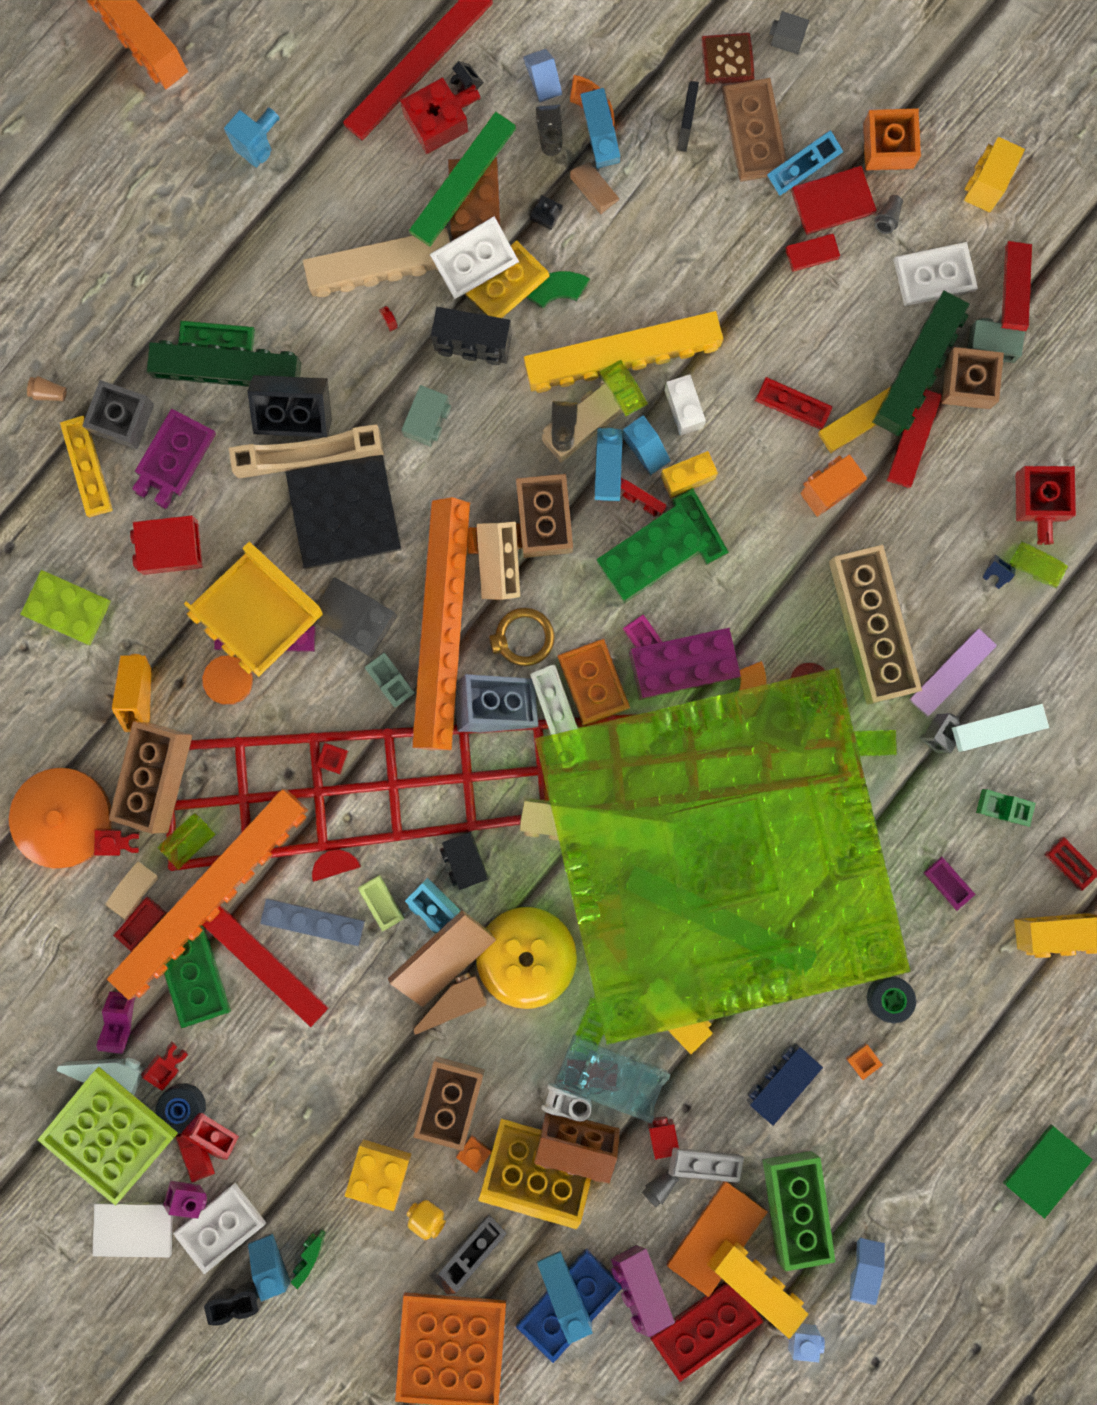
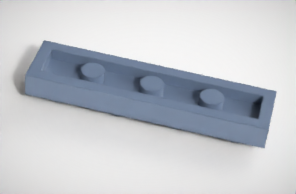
M268 898L265 901L260 924L359 946L365 921Z

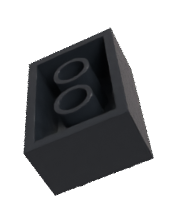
M436 306L431 332L434 350L439 355L451 357L454 354L462 356L463 359L468 361L482 359L491 365L507 364L512 338L511 320Z
M253 375L247 390L253 434L328 437L332 423L328 378Z

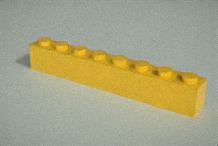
M713 311L524 356V365L531 392L537 391V393L549 391L553 386L568 387L575 384V381L582 379L587 382L598 379L599 375L608 374L614 376L618 372L620 374L623 370L629 368L640 370L645 368L646 364L654 362L657 365L665 364L671 358L680 357V359H686L694 356V353L701 351L711 353L718 350V347H721L723 336L717 312Z

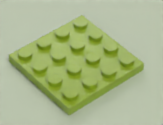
M97 1067L38 1138V1141L116 1206L178 1132L102 1068Z

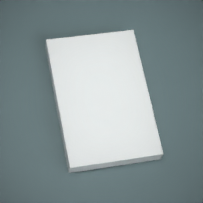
M495 216L430 254L454 299L519 262Z
M967 242L896 256L894 258L904 306L937 300L943 290L956 296L975 292L978 289Z
M234 1183L206 1205L204 1210H201L198 1219L190 1218L173 1235L203 1274H205L262 1228L266 1222L238 1185Z
M96 1202L94 1204L93 1256L169 1258L172 1255L173 1215H168L163 1206L164 1203L118 1202L115 1206L112 1202Z

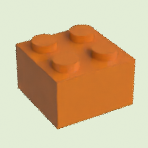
M919 108L868 111L863 122L865 171L914 169L921 157Z
M850 454L843 459L841 456H838L828 464L823 473L820 470L816 471L803 484L805 488L800 494L817 517L856 491L867 480V477Z

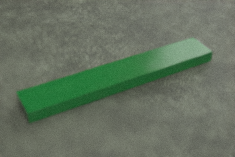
M495 111L409 229L410 234L431 247L516 130L514 123Z

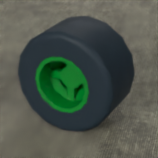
M892 975L881 976L874 980L869 986L866 996L871 1012L884 1022L892 1024L901 1023L910 1018L915 1011L917 1002L915 991L911 985L903 979Z

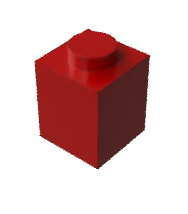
M665 1116L654 1118L652 1123H647L654 1158L657 1160L672 1157L673 1148H679L673 1119H668Z

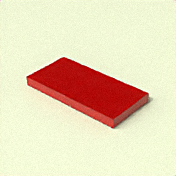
M724 1282L715 1288L709 1297L704 1296L676 1316L674 1324L654 1334L650 1339L679 1382H681L764 1321L751 1304Z

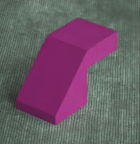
M109 991L102 1009L104 1026L96 1044L97 1051L123 1054L131 1031L135 998L128 1000L120 992Z

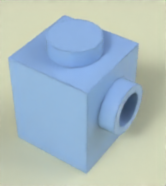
M801 1324L789 1339L788 1344L793 1360L819 1363L820 1353H824L825 1348L824 1337H821L817 1326L811 1324Z

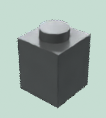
M782 11L779 21L774 19L769 35L773 36L771 46L798 55L810 20Z

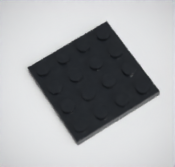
M383 455L339 461L285 472L304 569L402 550Z

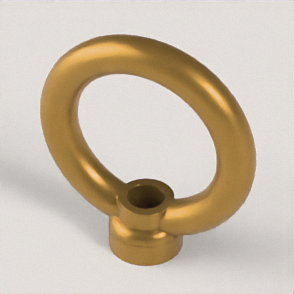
M517 608L503 616L497 625L496 633L489 635L493 655L501 653L506 660L515 665L532 666L540 663L550 654L554 646L555 634L551 622L543 613L532 608ZM527 617L534 619L544 630V644L534 655L519 656L508 647L505 636L506 630L510 623L518 618Z

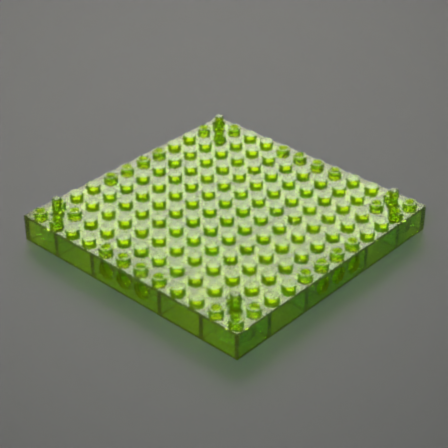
M839 667L535 738L606 1045L911 972Z

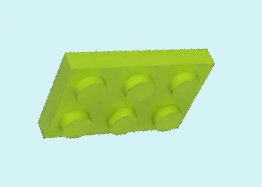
M41 570L20 615L82 643L91 645L111 601Z

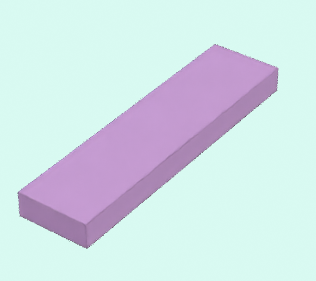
M979 628L976 629L921 686L922 691L914 693L908 700L928 717L997 645Z

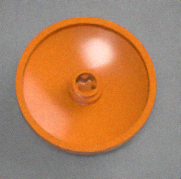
M69 768L44 770L30 777L16 792L9 811L10 832L18 849L34 863L49 868L77 866L94 856L95 829H111L112 821L109 820L111 805L101 785L86 773Z

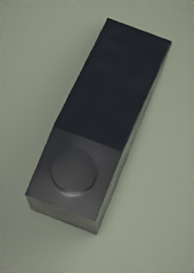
M488 1215L445 1257L431 1273L430 1277L447 1295L457 1293L507 1233Z

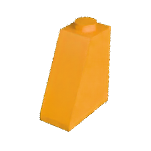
M140 654L120 655L112 710L124 732H131L133 721L150 722L151 666L146 656Z

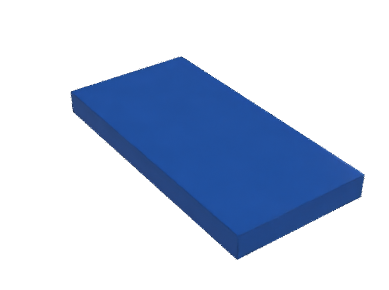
M585 1249L568 1269L592 1322L622 1287L615 1280L613 1274L590 1251ZM546 1291L516 1323V1328L554 1363L571 1344L567 1342L548 1291Z

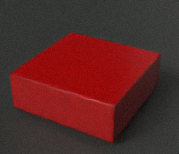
M324 742L316 766L341 775L349 751Z

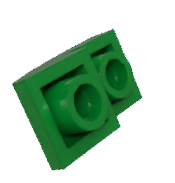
M323 1230L317 1235L312 1233L302 1244L305 1247L301 1254L303 1259L293 1269L292 1272L295 1275L290 1282L297 1290L304 1283L319 1257L326 1233Z

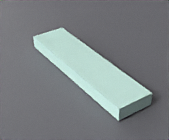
M1043 704L956 726L952 728L958 752L1047 729L1049 725Z

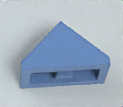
M547 49L523 56L539 103L562 95L555 61Z

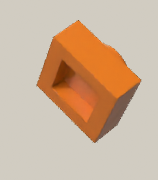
M866 1043L846 1057V1060L862 1080L883 1065Z
M471 1135L465 1143L464 1150H460L456 1158L477 1173L492 1150Z

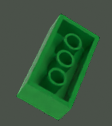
M679 503L597 558L596 561L625 604L706 550L708 544Z

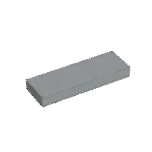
M673 1148L668 1174L676 1177L740 1183L744 1157L738 1154Z

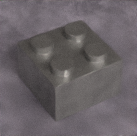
M99 380L82 426L91 434L138 449L154 403L145 395Z

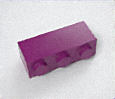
M635 1245L611 1258L613 1264L612 1274L622 1287L621 1297L626 1307L630 1308L633 1316L630 1319L635 1331L649 1338L674 1324L675 1321L647 1249Z

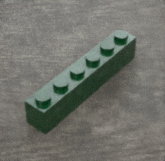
M943 290L932 307L872 423L897 436L904 429L909 430L915 420V417L912 416L915 408L919 410L926 399V396L923 395L925 389H930L937 376L934 375L936 368L940 369L947 359L948 355L944 354L947 347L952 348L958 337V334L955 333L957 328H962L969 314L965 313L970 305L969 303Z
M159 340L158 343L150 342L147 372L153 379L249 387L253 375L300 377L302 363L295 353L289 351H281L280 354H275L266 349H256V352L246 351L242 347H232L230 350L222 349L221 346L209 344L207 347H198L197 344L184 342L183 345H175L167 340Z

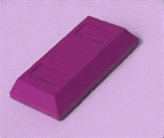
M942 856L923 872L956 911L976 895Z

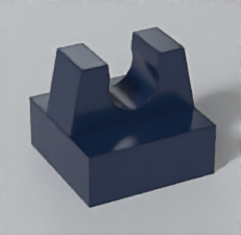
M995 554L989 561L983 578L987 581L991 575L998 576L999 579L996 581L995 587L1000 589L1013 579L1016 568Z

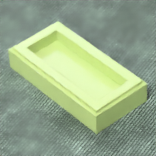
M381 875L358 887L382 932L405 919Z

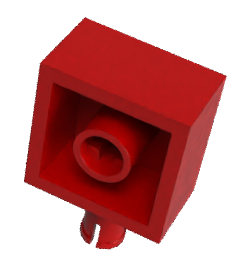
M442 77L405 97L400 102L404 117L427 155L469 132L467 118L462 109L477 100H481V97L474 84L455 95Z
M1024 466L1015 473L1016 521H1034L1037 523V545H1043L1042 543L1044 545L1054 544L1053 522H1066L1076 516L1075 466Z

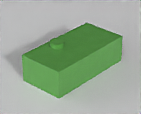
M812 1151L762 1159L777 1263L785 1271L835 1263L821 1157Z

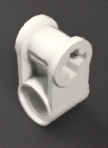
M548 1084L549 1092L546 1103L541 1107L543 1111L576 1121H584L590 1116L592 1103L587 1095L569 1090L561 1085ZM558 1095L556 1104H554L555 1096ZM576 1102H584L587 1105V1110L583 1113L576 1112L573 1108Z

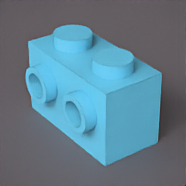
M428 878L405 900L410 910L414 914L419 915L434 933H438L461 911Z

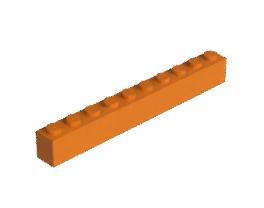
M453 497L432 500L412 745V748L424 750H452L470 502Z
M282 789L113 971L107 980L128 1000L136 996L141 998L150 989L148 983L154 977L158 979L168 969L165 965L171 958L176 960L185 951L183 945L189 939L191 941L195 940L203 931L200 927L206 921L211 922L220 913L218 907L224 901L229 903L238 893L235 889L241 883L245 885L255 875L253 872L258 864L264 865L272 856L270 851L276 845L280 847L289 838L290 835L287 833L293 826L298 828L306 820L307 816L304 814L308 809L287 789Z

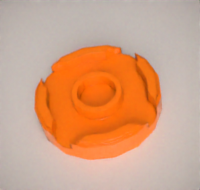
M229 655L220 656L212 660L205 668L202 676L203 688L213 701L223 705H235L243 701L250 694L253 684V673L248 674L238 664L241 661L239 658L234 656L231 658Z

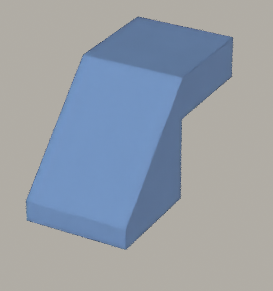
M859 1238L857 1241L856 1268L850 1274V1300L871 1305L877 1304L885 1269V1243Z

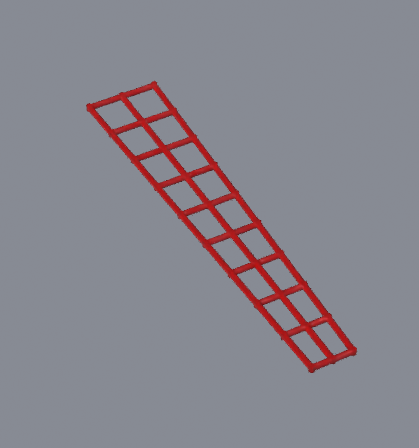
M839 702L814 703L818 705L815 713L831 712L834 737L807 740L804 750L835 747L838 772L773 781L771 753L790 752V750L759 741V745L695 751L692 721L732 718L728 709L612 715L584 726L580 717H574L577 727L608 726L611 759L582 761L567 768H563L562 764L546 765L543 729H549L546 719L538 720L537 728L492 731L533 730L537 766L472 772L469 734L480 732L457 731V724L453 725V735L459 734L462 773L397 779L394 738L413 737L414 727L191 740L189 750L235 747L238 794L176 800L169 831L166 833L168 869L170 871L208 867L212 866L221 856L214 855L178 860L175 810L239 804L241 832H243L251 823L249 803L272 801L281 791L248 793L245 747L310 744L313 787L289 789L288 791L297 799L314 797L318 842L274 847L270 853L272 854L271 858L520 825L521 815L476 820L473 782L538 776L540 800L550 801L547 775L612 769L615 802L586 806L612 811H627L844 782L849 779V774L847 770L841 704ZM758 709L751 717H756ZM682 721L685 752L621 758L618 725ZM384 739L388 780L323 786L322 768L316 766L320 756L319 742ZM761 754L764 782L699 791L697 760ZM676 762L687 763L689 792L625 801L622 768ZM463 783L467 822L402 830L398 789ZM389 790L392 832L327 840L324 796Z

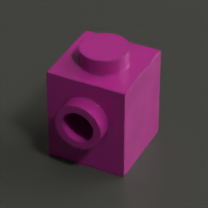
M170 1180L163 1206L168 1215L198 1219L201 1210H204L206 1206L207 1195L199 1184Z

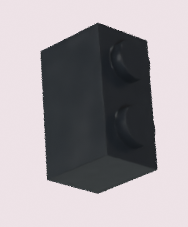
M472 831L442 842L443 848H440V852L444 862L450 863L452 871L448 873L453 887L458 885L459 890L489 879Z

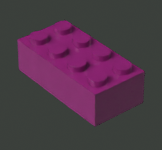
M730 627L637 647L629 651L639 700L731 681L741 677Z

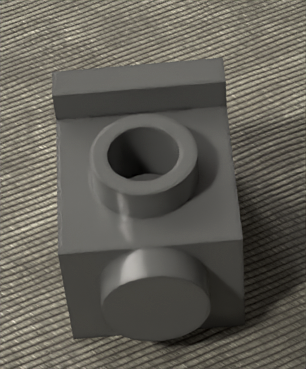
M951 713L937 714L926 733L921 734L919 738L936 753H952L956 746L952 728L962 724L959 723V718Z

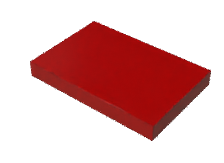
M862 166L797 185L791 189L806 235L871 216L877 212Z

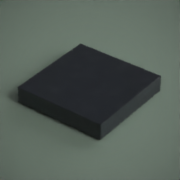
M690 81L688 85L677 147L679 151L687 152L699 82Z

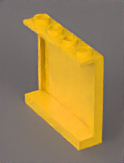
M249 541L242 548L245 554L192 605L187 601L184 605L189 610L186 613L187 616L194 623L198 624L201 622L206 627L203 631L213 641L218 638L223 643L221 648L231 658L236 655L241 660L238 664L248 674L253 671L259 677L323 613L320 607Z

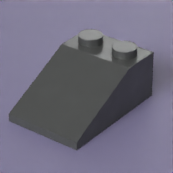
M334 577L317 603L323 615L315 623L372 658L396 620L397 615L376 600Z

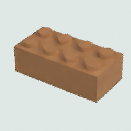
M133 721L109 816L110 821L150 834L168 833L192 735L150 722Z

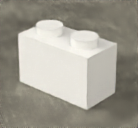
M689 374L666 382L664 391L679 436L703 429L706 420L691 375Z

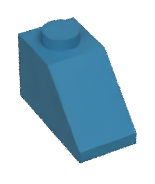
M644 415L623 429L622 438L650 476L671 461L658 434Z
M273 1234L249 1243L252 1279L261 1302L286 1292L291 1281Z

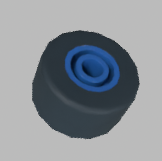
M188 1083L177 1084L166 1090L160 1096L156 1105V1115L178 1133H182L199 1113L204 1114L206 1111V1100L203 1093L196 1086Z

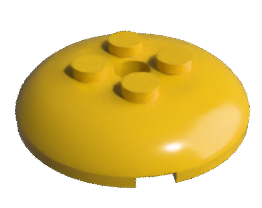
M519 907L508 910L490 922L486 929L492 933L496 941L476 958L480 979L490 994L506 1005L521 1009L538 1008L557 999L571 983L577 963L575 943L568 928L553 914L534 907ZM523 952L531 953L534 958L533 962L529 965L522 964L519 960L520 954Z

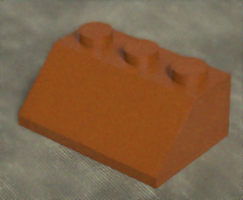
M545 1112L534 1164L541 1165L547 1169L552 1168L564 1171L570 1175L590 1178L596 1182L610 1184L618 1156L620 1128L590 1120L576 1121Z

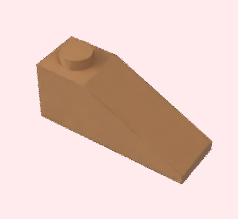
M468 972L456 977V982L448 988L415 1026V1035L486 1006L487 999L477 974L470 976Z

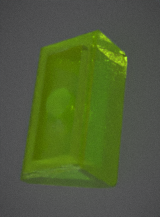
M194 813L157 848L179 869L216 834Z

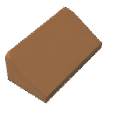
M590 162L570 171L572 181L600 215L619 201L620 198Z

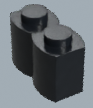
M254 1282L244 1283L237 1289H221L212 1294L204 1305L208 1325L219 1326L228 1323L233 1318H249L260 1310L264 1301L261 1302Z

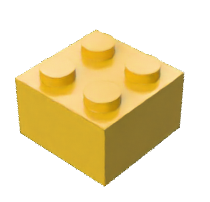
M999 136L993 145L988 143L974 167L973 175L970 176L964 188L967 194L963 201L990 213L1005 193L1025 149Z
M363 1139L356 1155L344 1197L394 1211L411 1153Z

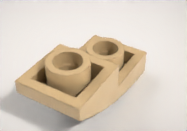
M137 862L119 883L105 905L126 920L140 905L142 897L158 880V876L143 864Z

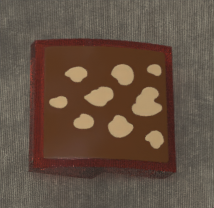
M750 33L701 37L705 85L747 82L755 79Z

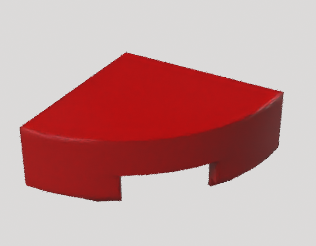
M384 306L379 309L389 331L397 329L396 318L392 311L390 312L389 307Z

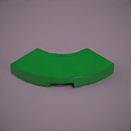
M570 271L549 273L550 276L525 298L543 309L549 302L558 298H569L577 302L589 284L590 278Z

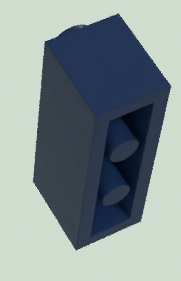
M797 1043L793 1047L789 1045L781 1054L782 1060L776 1066L773 1064L764 1074L766 1077L760 1085H754L748 1093L749 1098L746 1100L748 1104L772 1126L775 1125L823 1069Z

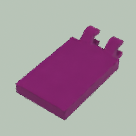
M171 408L135 469V473L140 477L132 490L137 495L145 498L151 485L160 490L154 501L158 506L167 509L173 493L181 496L213 441L216 432Z

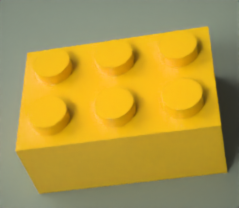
M1082 913L1014 919L1017 949L1025 951L1026 955H1034L1035 958L1051 957L1050 953H1060L1061 956L1076 955V951H1086V954H1097V914Z

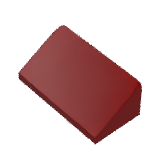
M199 1113L180 1135L214 1157L228 1160L239 1138L238 1135L203 1113Z

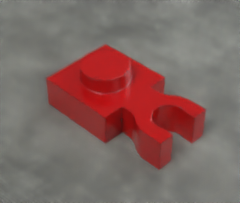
M95 829L94 856H120L121 849H125L130 853H139V846L132 847L129 845L131 839H139V832H132L126 836H121V829Z
M172 1041L167 1046L166 1054L163 1057L157 1054L141 1074L143 1079L161 1091L166 1088L179 1072L175 1065L185 1060L188 1056L187 1051L184 1049L178 1055H173V1051L177 1046Z

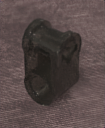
M560 104L536 107V120L541 149L544 154L555 156L562 150Z
M552 402L551 436L552 445L557 451L566 452L574 445L578 402ZM561 434H566L565 441H560Z

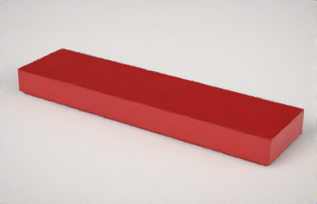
M1008 241L1005 246L1001 328L1027 331L1029 327L1032 244Z
M926 389L923 393L926 396L925 401L920 409L915 408L912 414L915 417L914 422L908 431L904 429L886 480L909 489L912 487L942 397L941 394Z

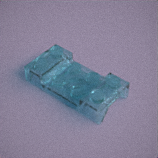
M573 1034L555 1084L558 1088L652 1123L655 1103L662 1086L669 1080L670 1074L667 1070L644 1061H637Z

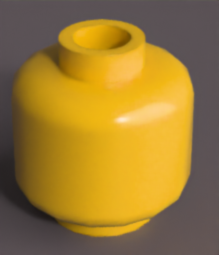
M423 1200L419 1204L415 1202L406 1215L409 1217V1230L424 1240H428L431 1237L435 1239L446 1223L443 1210L428 1200Z

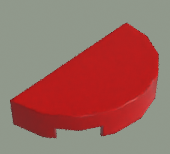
M341 849L330 850L322 854L314 863L312 881L315 882L362 866L358 858L350 852Z

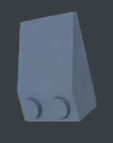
M465 674L457 681L455 697L457 731L481 733L538 727L536 693L531 678Z

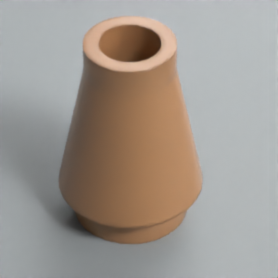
M40 376L36 378L30 377L27 386L28 397H33V400L65 401L66 387L57 385Z

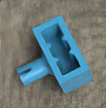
M267 107L266 111L255 122L239 110L224 127V130L234 151L257 168L260 163L267 161L272 149L266 134L280 118L275 111Z

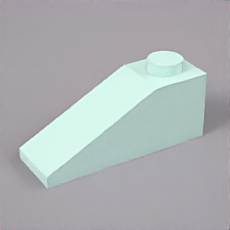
M126 1058L69 1061L59 1065L57 1071L85 1083L94 1070L100 1067L132 1095H135L142 1079L141 1074L146 1068L141 1067L139 1061Z

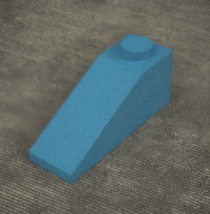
M604 88L581 93L580 96L596 169L620 163L619 147Z
M827 131L772 170L767 176L779 196H781L843 153V150L832 131Z
M597 429L595 500L620 501L622 429Z
M561 1251L537 1261L568 1344L593 1334L591 1319Z

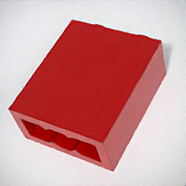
M194 516L133 522L130 538L132 544H135V554L132 556L134 568L141 574L149 575L203 568L199 524Z

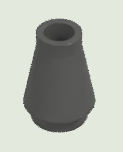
M891 195L887 203L876 215L875 228L879 232L890 234L898 227L903 199L900 196Z
M669 1169L646 1184V1188L642 1191L643 1195L655 1208L659 1204H664L679 1181L678 1177L668 1174Z

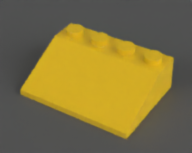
M501 1118L478 1201L577 1229L582 1221L591 1179L579 1175H570L564 1171L552 1168L547 1169L541 1165L534 1164L541 1130Z

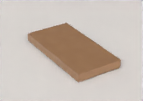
M771 78L725 85L722 87V93L739 180L743 182L768 177V173L787 160Z
M462 910L388 977V981L396 989L423 1007L494 943L496 939L491 932Z

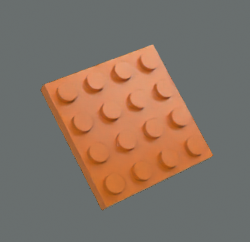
M404 1292L395 1402L431 1405H499L506 1300Z

